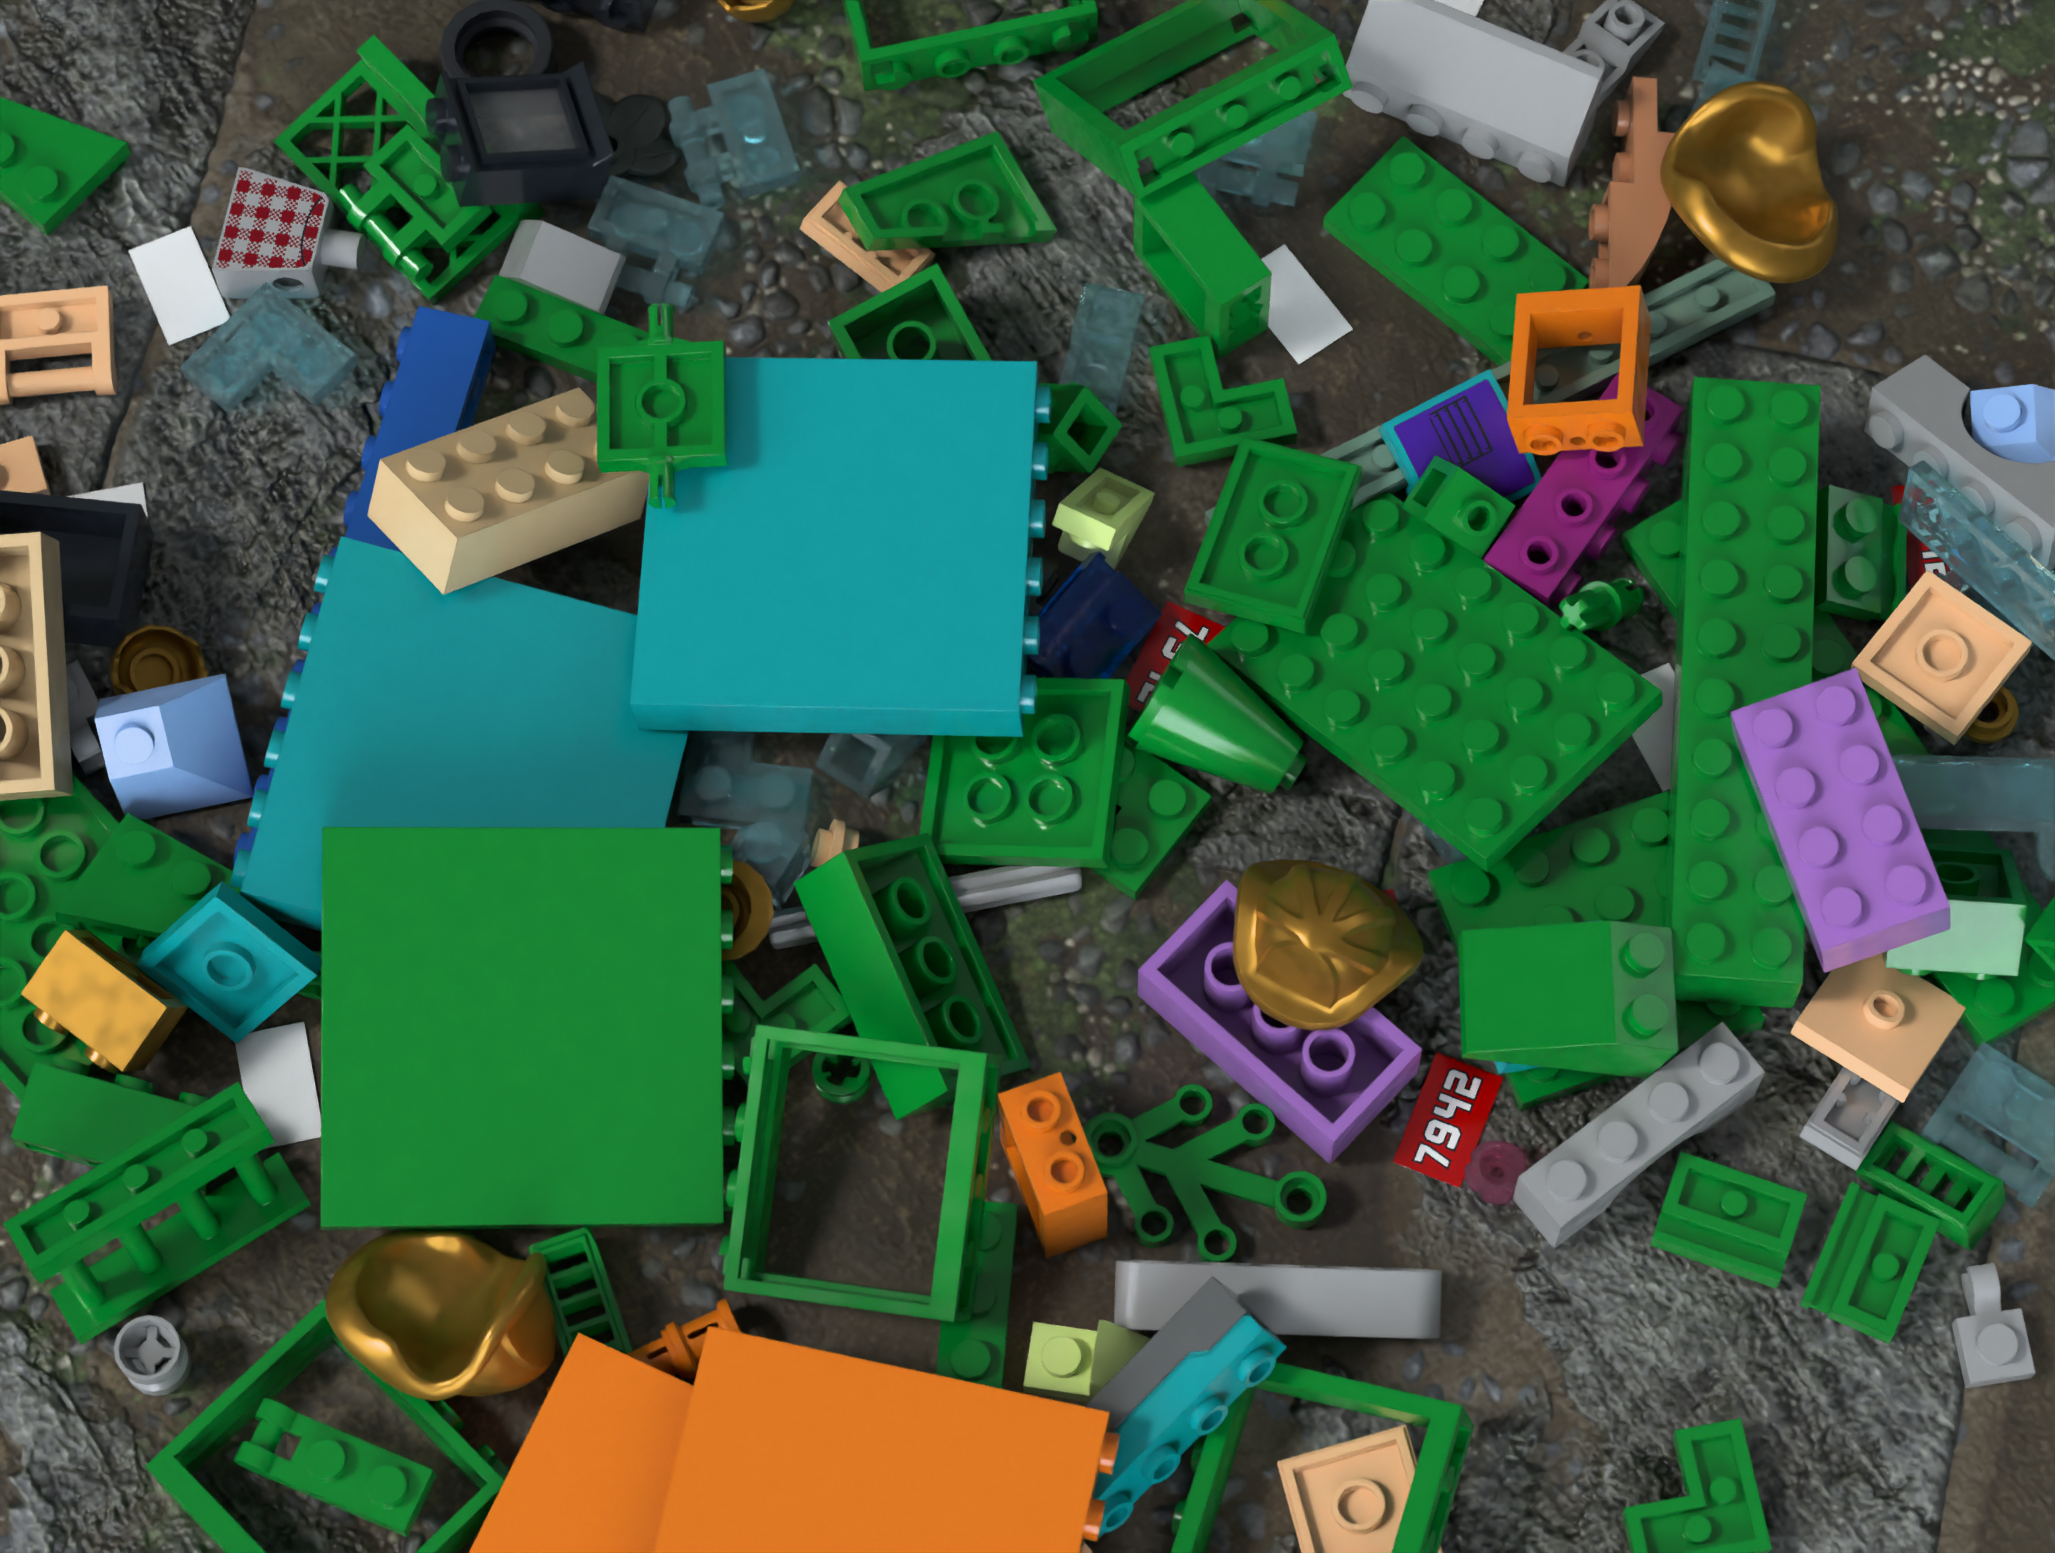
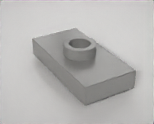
M1843 1066L1805 1124L1800 1137L1857 1171L1900 1104V1101Z

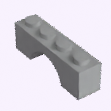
M1926 354L1873 386L1864 432L1872 437L1880 447L1887 449L1913 469L1922 480L1932 484L1959 505L1968 516L1978 520L2005 541L2015 553L2024 556L2045 574L2055 568V461L2045 463L2011 461L1992 454L1976 443L1963 424L1970 388Z
M1721 1022L1518 1176L1512 1199L1555 1249L1602 1213L1633 1179L1658 1158L1687 1138L1698 1133L1708 1132L1755 1096L1764 1076V1069L1727 1026Z

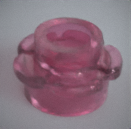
M1504 1141L1484 1142L1471 1152L1470 1158L1472 1161L1466 1165L1464 1175L1469 1189L1473 1192L1478 1191L1485 1202L1504 1204L1514 1195L1518 1176L1528 1170L1525 1168L1526 1158L1523 1152L1511 1143ZM1495 1167L1501 1168L1503 1176L1495 1178L1492 1176L1491 1170Z

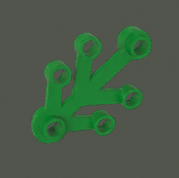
M1185 1085L1176 1092L1173 1099L1133 1119L1120 1113L1107 1112L1094 1116L1083 1126V1131L1101 1177L1114 1178L1135 1217V1236L1145 1247L1160 1248L1166 1245L1173 1235L1174 1220L1167 1208L1156 1205L1139 1168L1165 1176L1198 1236L1197 1253L1202 1262L1230 1263L1235 1257L1237 1248L1235 1233L1231 1228L1220 1222L1202 1188L1274 1209L1277 1218L1284 1225L1294 1229L1309 1228L1315 1225L1324 1214L1327 1198L1325 1187L1318 1177L1309 1172L1294 1171L1276 1181L1211 1161L1243 1144L1250 1147H1260L1271 1140L1274 1134L1275 1117L1273 1112L1261 1103L1245 1105L1240 1109L1236 1118L1174 1149L1148 1141L1179 1124L1188 1128H1198L1208 1122L1212 1114V1097L1209 1091L1201 1085ZM1196 1097L1204 1103L1205 1108L1199 1114L1189 1115L1181 1109L1180 1104L1186 1098ZM1250 1116H1259L1266 1121L1268 1126L1262 1133L1251 1134L1245 1130L1243 1122ZM1106 1138H1115L1122 1143L1123 1149L1115 1156H1107L1099 1150L1098 1146ZM1294 1195H1303L1310 1200L1312 1206L1307 1212L1298 1214L1292 1212L1286 1202ZM1149 1217H1158L1165 1222L1167 1227L1160 1235L1152 1236L1145 1233L1141 1225ZM1213 1236H1220L1227 1240L1230 1247L1224 1254L1213 1255L1205 1248L1206 1240Z

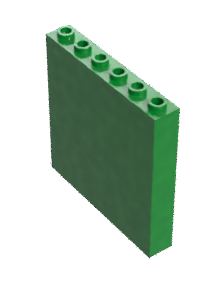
M322 827L321 1230L581 1228L584 1226H591V1228L719 1227L724 1223L723 1212H733V1208L728 1207L726 1199L727 1184L731 1172H723V1146L734 1145L735 1114L734 1106H723L722 1080H733L734 1043L733 1040H722V1014H733L734 985L732 975L721 974V949H732L733 914L732 910H721V884L732 883L733 857L731 845H720V828Z

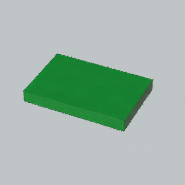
M1242 436L1185 586L1184 602L1306 634L1360 486L1362 466Z

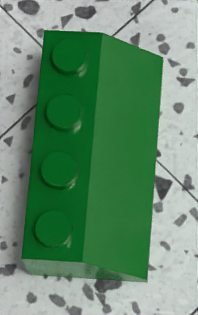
M929 833L843 851L793 883L804 907L805 914L812 925L829 964L832 976L839 987L856 1026L859 1037L1002 1054L1000 1082L1032 1067ZM870 1059L896 1120L935 1110L955 1102L959 1070Z

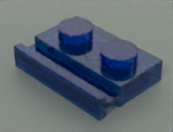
M1100 551L1090 553L1037 615L1040 618L1039 654L1027 656L1033 661L1032 665L1045 678L1108 679L1163 615L1120 571H1115L1105 561L1106 557Z

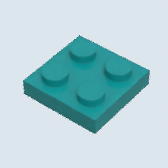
M221 881L142 951L136 966L237 1044L318 975L322 959L225 882Z

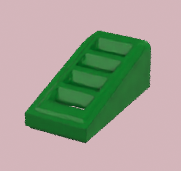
M1892 1120L1887 1123L1859 1168L1855 1171L1857 1177L1886 1197L1940 1219L1937 1232L1969 1251L1975 1248L2005 1204L2003 1180ZM1900 1148H1902L1909 1155L1895 1175H1892L1885 1170ZM1925 1164L1931 1168L1917 1188L1910 1185L1917 1172ZM1949 1180L1954 1185L1942 1202L1934 1198L1944 1182ZM1969 1195L1972 1196L1973 1199L1963 1213L1960 1212L1959 1209Z
M584 1226L530 1245L528 1247L530 1256L533 1253L540 1252L546 1259L547 1271L542 1285L552 1306L556 1334L564 1358H566L578 1333L591 1337L612 1330L615 1340L604 1343V1345L624 1354L633 1351L591 1226ZM587 1255L588 1262L553 1274L550 1272L549 1268ZM595 1279L597 1288L562 1300L559 1299L557 1291ZM601 1305L604 1306L606 1314L568 1326L566 1317Z

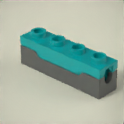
M1213 1276L1084 1406L1109 1412L1110 1426L1108 1432L1120 1434L1112 1475L1099 1472L1094 1499L1106 1501L1098 1539L1105 1532L1117 1529L1129 1518L1133 1511V1504L1152 1484L1164 1481L1177 1469L1181 1461V1455L1199 1436L1207 1435L1220 1426L1228 1414V1407L1248 1387L1256 1386L1265 1380L1274 1369L1276 1358L1287 1348L1235 1292Z

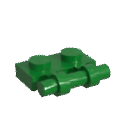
M408 124L363 165L377 183L365 194L351 183L343 187L336 196V201L348 212V222L359 233L369 234L383 248V258L394 269H404L416 282H420L428 277L434 267L421 253L422 247L430 239L433 238L447 253H450L492 213L488 205L459 207L452 182H445L442 177L440 156ZM396 202L413 218L401 230L386 217L387 211Z

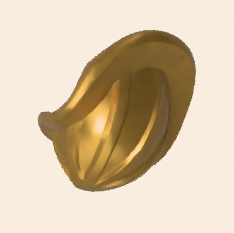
M1747 81L1721 90L1697 107L1670 140L1660 166V179L1663 190L1676 213L1698 240L1719 260L1732 269L1754 279L1773 283H1795L1806 280L1823 270L1831 260L1837 244L1838 208L1822 181L1816 149V121L1808 104L1796 92L1783 85L1765 81Z
M1280 859L1253 863L1245 870L1239 881L1233 934V962L1237 977L1248 997L1259 1009L1288 1026L1304 1030H1329L1349 1024L1365 1014L1377 1002L1404 982L1416 971L1424 955V946L1415 926L1390 897L1361 879V876L1351 870L1346 872L1320 862Z
M441 1229L393 1231L374 1238L355 1250L340 1265L327 1291V1318L340 1342L359 1362L383 1381L416 1398L437 1401L456 1394L463 1396H489L515 1390L543 1374L552 1364L555 1356V1318L551 1303L542 1285L547 1271L545 1257L540 1252L533 1253L527 1260L513 1258L465 1232Z

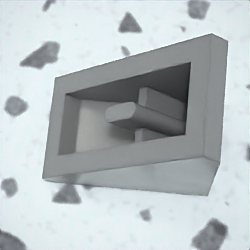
M520 220L499 276L604 315L626 257L545 221Z

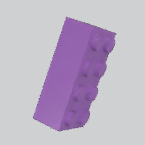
M1857 668L1730 712L1735 741L1824 973L1951 929L1949 902Z
M1226 880L1138 970L1137 995L1258 1102L1267 1106L1275 1117L1325 1161L1331 1164L1418 1073L1422 1048L1374 1007L1370 1008L1355 1021L1329 1030H1304L1288 1026L1259 1009L1242 988L1233 962V934L1237 888Z

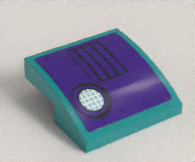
M1491 369L1383 423L1379 428L1380 435L1409 484L1405 489L1407 496H1409L1435 455L1460 467L1513 504L1529 496L1542 479L1532 453L1518 452L1507 421L1508 401Z

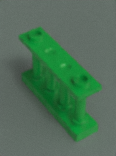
M237 1082L4 1222L3 1225L39 1284L58 1273L65 1282L50 1290V1293L77 1340L82 1345L309 1207L311 1204L279 1152L263 1162L261 1161L257 1153L275 1141L243 1088ZM235 1168L239 1175L238 1177L204 1197L199 1189L201 1186L229 1169ZM173 1203H177L181 1210L179 1213L146 1232L141 1224L142 1222ZM118 1237L123 1247L90 1267L86 1265L82 1258Z

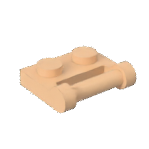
M108 285L0 295V405H10L13 403V398L93 390H95L97 396L117 394L113 296ZM92 353V366L10 373V361Z

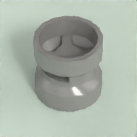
M152 1315L136 1317L125 1324L116 1337L114 1345L115 1361L125 1376L128 1377L131 1384L142 1393L152 1396L170 1394L180 1388L189 1377L192 1366L190 1350L174 1326L162 1317ZM165 1359L164 1363L160 1367L156 1368V1366L161 1364V1362Z

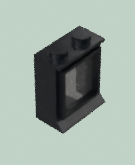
M583 61L563 73L448 78L447 72L440 73L434 98H429L426 102L425 119L429 134L431 136L437 135L441 148V174L445 182H452L459 207L601 198L614 151Z

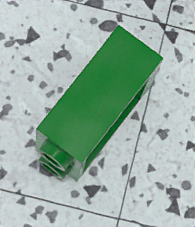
M1193 172L1141 199H1137L1134 196L1133 252L1198 336H1210L1214 356L1217 360L1268 329L1272 273Z

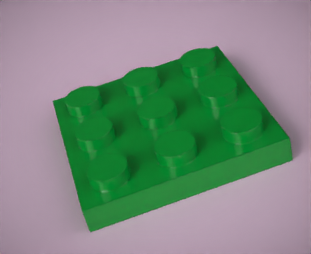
M1037 678L1036 714H1024L1023 737L933 735L919 834L929 833L942 864L1109 868L1131 691L1125 679Z

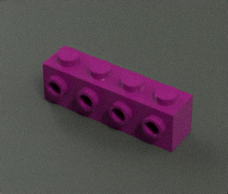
M1619 372L1598 400L1617 399ZM1647 386L1643 446L1622 447L1611 452L1595 449L1561 451L1486 555L1484 562L1550 610L1555 605L1559 606L1560 602L1567 596L1576 594L1584 577L1578 574L1589 557L1598 562L1613 542L1617 534V529L1612 527L1613 523L1623 510L1632 514L1647 494L1651 482L1645 478L1656 463L1666 467L1678 451L1684 439V435L1678 432L1683 407Z

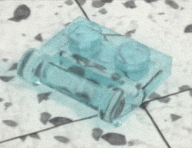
M1982 1042L1920 1136L1936 1145H1939L1941 1142L1984 1171L2003 1180L2004 1184L2018 1192L2015 1199L2033 1209L2055 1176V1087L1985 1042ZM1962 1111L2037 1159L2039 1163L2035 1169L2031 1170L1955 1121L1959 1113Z

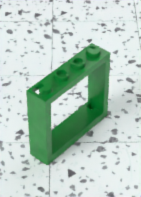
M841 0L864 92L879 88L887 91L897 90L905 87L912 81L935 76L954 78L963 75L969 69L996 63L1004 66L1014 65L1024 61L1029 56L1052 51L1060 53L1074 52L1083 48L1086 44L1098 42V11L1095 0H1068L1070 7L874 48L862 0Z
M1188 0L1033 80L1052 133L1137 199L1147 196L1353 88L1335 34L1283 0ZM1241 12L1247 16L1248 22L1234 29L1230 18ZM1252 34H1255L1279 50L1127 130H1124L1102 113ZM1313 74L1323 81L1316 84ZM1148 157L1153 170L1140 176L1137 170L1140 168L1138 162Z
M756 1024L755 1037L751 1038L749 1056H743V1071L746 1076L750 1077L747 1103H742L739 1106L735 1120V1138L737 1142H742L739 1167L732 1170L727 1184V1205L729 1208H733L730 1235L724 1236L719 1250V1255H724L722 1274H725L723 1290L949 1322L971 1320L1003 1055ZM792 1049L959 1070L931 1294L764 1271Z
M325 1298L145 1465L154 1479L225 1553H266L192 1474L256 1415L263 1398L272 1400L326 1348L334 1343L479 1490L469 1502L415 1553H458L480 1531L504 1483V1479L510 1471L486 1444H483L475 1451L458 1434L466 1425L443 1400L433 1401L429 1404L424 1399L406 1394L383 1381L359 1362L340 1342L331 1328L326 1314Z
M1276 1362L1274 1369L1265 1380L1256 1386L1248 1387L1228 1407V1414L1220 1426L1211 1433L1199 1436L1191 1459V1469L1195 1474L1188 1498L1182 1497L1178 1501L1172 1519V1535L1175 1537L1171 1553H1206L1257 1388L1428 1428L1391 1553H1438L1474 1424L1464 1407L1460 1404Z

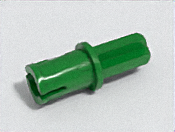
M1626 577L1615 579L1611 583L1602 580L1590 582L1582 587L1579 593L1567 596L1560 602L1559 607L1564 615L1559 620V623L1565 630H1570L1573 627L1581 632L1589 629L1595 631L1609 630L1616 626L1621 619L1630 618L1639 613L1644 602L1643 591L1641 587L1628 591L1627 589L1631 588L1636 582Z

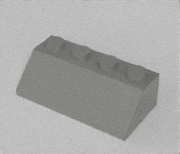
M1369 0L1346 64L1353 88L1343 92V96L1350 98L1354 104L1367 112H1383L1403 120L1420 134L1426 136L1439 135L1461 144L1466 151L1478 158H1494L1514 166L1531 180L1537 182L1550 181L1564 187L1593 130L1604 69L1435 0Z

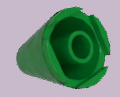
M1191 633L1187 639L1185 638L1151 691L1150 697L1143 709H1140L1124 739V742L1135 749L1269 795L1272 794L1278 785L1288 791L1308 759L1299 753L1304 740L1201 639Z

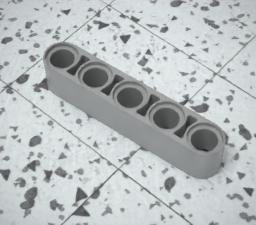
M1116 1260L1114 1324L1126 1329L1160 1330L1213 1276L1235 1292L1274 1334L1414 1339L1440 1338L1441 1270L1160 1260Z

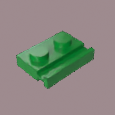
M1827 485L1817 492L1814 609L1864 622H1869L1872 619L1886 622L1906 597L1907 505L1898 503L1895 506L1884 504L1882 498L1833 485Z
M1681 1151L1650 1246L1777 1289L1808 1194Z
M1850 1182L1799 1306L1809 1309V1307L1827 1314V1318L1890 1344L1941 1220L1884 1195H1873L1859 1189L1860 1185Z

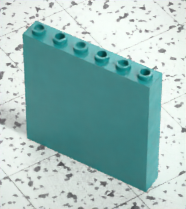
M727 357L728 466L686 468L675 472L676 504L671 508L665 507L663 486L662 509L653 508L648 504V484L630 706L638 729L1023 737L1024 714H1036L1037 677L1036 675H1026L1027 655H1038L1040 646L1039 616H1029L1030 596H1041L1043 587L1042 557H1032L1033 538L1045 537L1046 504L1044 499H1035L1036 480L1048 479L1049 449L1048 442H1038L1039 423H1050L1052 401L1051 385H1040L1037 361Z
M341 536L335 557L323 554L314 591L324 594L319 615L307 612L303 622L297 649L307 651L308 654L302 673L292 670L289 672L281 708L291 710L285 732L273 729L264 767L275 769L269 791L256 789L247 826L257 828V834L252 851L239 849L230 886L240 888V895L269 918L322 931V827L664 828L689 730L638 729L630 706L637 615L493 576L443 595L403 552Z

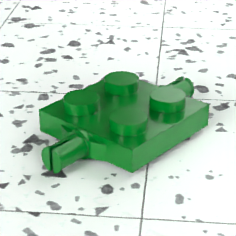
M654 303L648 307V339H643L629 346L597 347V464L600 473L626 471L649 473L648 504L653 508L662 509V486L665 507L671 508L676 504L675 472L686 468L728 466L727 352L724 340L690 342L674 337L675 307L669 303H662L661 325L658 303Z

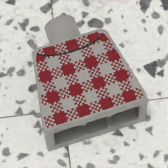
M238 167L212 272L221 296L224 298H316L322 293L328 266L355 270L361 269L365 257L366 237L363 233L338 230V218L333 201L326 193L252 169Z

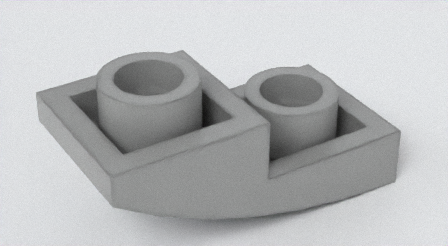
M1606 0L1583 22L1577 39L1562 52L1604 69L1597 108L1634 68L1662 32L1665 25L1663 21L1632 0Z

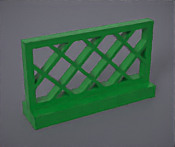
M372 35L356 50L361 60L274 140L278 148L321 192L326 193L332 198L333 204L346 217L348 212L336 201V196L341 189L342 169H365L363 165L372 156H343L345 129L374 128V155L385 145L386 128H403L408 124L439 156L441 152L437 135L431 136L429 134L425 119L426 102L429 98H434L435 95L375 35ZM366 82L377 93L375 116H346L347 98ZM389 105L398 115H387V106ZM334 111V116L328 117ZM333 129L331 157H305L296 147L313 130ZM330 169V179L328 180L319 170ZM372 176L370 189L377 183ZM396 202L391 208L402 207ZM539 203L488 205L500 219L484 234L468 235L450 252L449 266L431 283L426 279L416 282L404 269L399 271L434 306L518 228L520 220H539L542 218L545 212ZM365 234L370 242L383 253V248L369 234ZM432 238L422 248L442 247ZM462 247H469L461 254Z

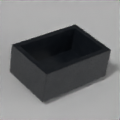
M0 490V535L42 532L59 541L65 642L117 648L126 634L137 629L155 536L142 505Z

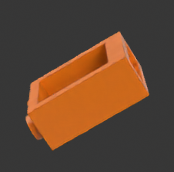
M1641 285L1517 294L1507 421L1519 453L1552 455L1559 451L1587 449L1611 452L1622 447L1643 446L1651 318ZM1621 343L1617 399L1533 404L1537 349Z
M1061 1072L999 1093L1000 1141L1045 1258L1047 1259L1106 1238L1108 1192ZM1070 1133H1072V1134L1075 1135V1137H1076V1142H1075V1143L1073 1142Z

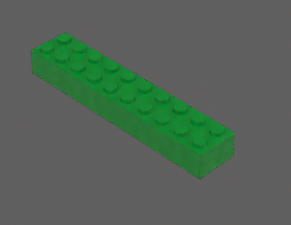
M1694 377L1685 408L1664 926L1672 928L1676 1000L1792 1009L1803 984L1805 922L1735 741L1730 712L1812 683L1821 385Z

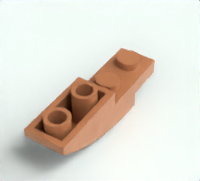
M1633 77L1625 99H1617L1614 104L1612 134L1613 136L1621 137L1622 153L1617 152L1615 155L1612 181L1608 184L1602 203L1593 204L1590 211L1589 240L1598 241V258H1593L1591 262L1589 289L1636 286L1645 273L1669 216L1672 205L1663 190L1660 179V166L1667 146L1675 133L1658 132L1656 78Z

